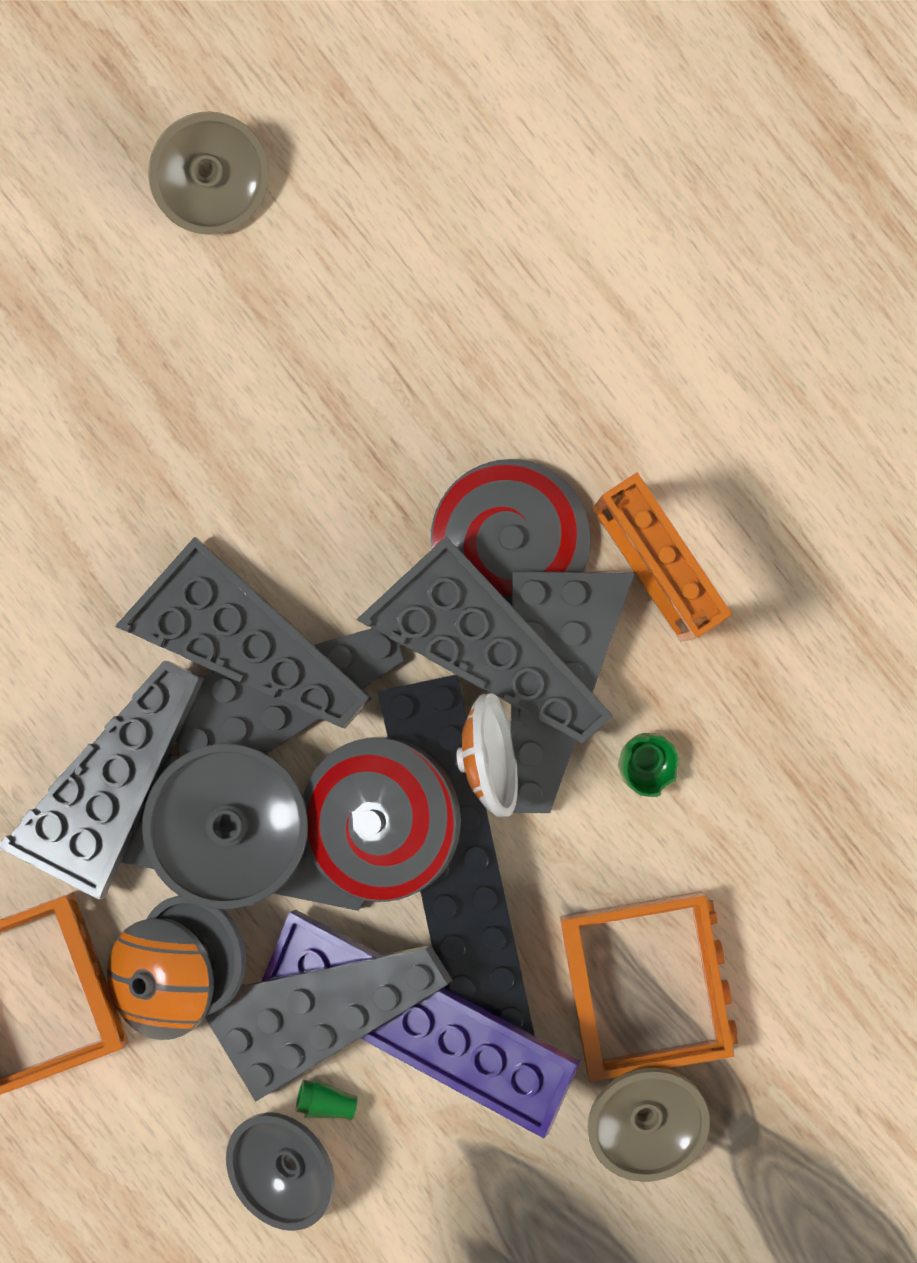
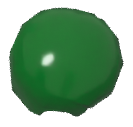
M641 733L634 736L623 746L618 761V768L623 782L638 795L658 797L666 786L676 781L679 757L675 745L661 734Z

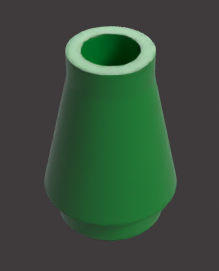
M313 1078L312 1081L303 1079L298 1091L295 1111L303 1113L304 1118H344L352 1120L358 1098L316 1078Z

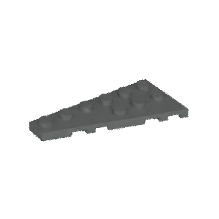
M447 536L356 619L463 679L495 694L509 704L537 717L542 722L581 743H585L613 717L611 712Z
M196 537L187 544L115 626L344 729L372 699Z
M512 571V607L593 693L635 573ZM511 705V736L518 775L517 801L513 813H550L576 739L542 722L526 711Z
M427 945L385 954L372 959L346 962L343 965L308 970L247 985L241 984L236 996L228 1005L217 1012L206 1015L205 1019L256 1102L440 990L453 980L432 946Z

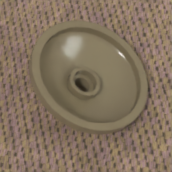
M197 112L175 121L158 138L149 160L148 179L155 202L165 216L173 223L185 230L198 234H219L237 228L246 222L259 208L268 187L269 165L266 152L260 140L240 120L220 112ZM202 162H209L210 169L208 173L204 175L198 174V165Z
M642 1068L617 1077L599 1093L589 1112L588 1136L595 1156L612 1173L632 1181H658L681 1172L698 1157L708 1138L710 1116L701 1092L689 1079L677 1072L663 1068ZM641 1109H650L645 1114H638V1111H640Z

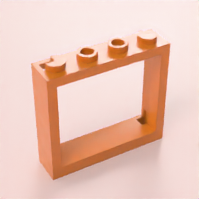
M638 472L599 498L592 508L593 512L680 642L700 637L733 615ZM606 508L609 509L614 517L609 522L602 513ZM680 618L688 628L683 632L676 624V621Z
M699 891L559 916L589 1082L616 1078L627 1072L642 1068L667 1069L734 1057L733 1045L738 1044V1032L735 1020L728 1021L725 1005L732 1004L728 981L721 980L718 965L725 964L721 941H714L711 925L718 923L713 900L707 901L706 895ZM692 908L715 1040L602 1060L579 927Z
M74 892L0 919V932L55 912L101 1040L6 1076H0V1095L121 1050L129 1043Z

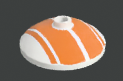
M487 693L480 695L471 707L463 727L462 748L457 749V763L459 770L466 772L472 791L487 810L497 817H507L513 813L517 801V762L511 728L504 707L495 694Z

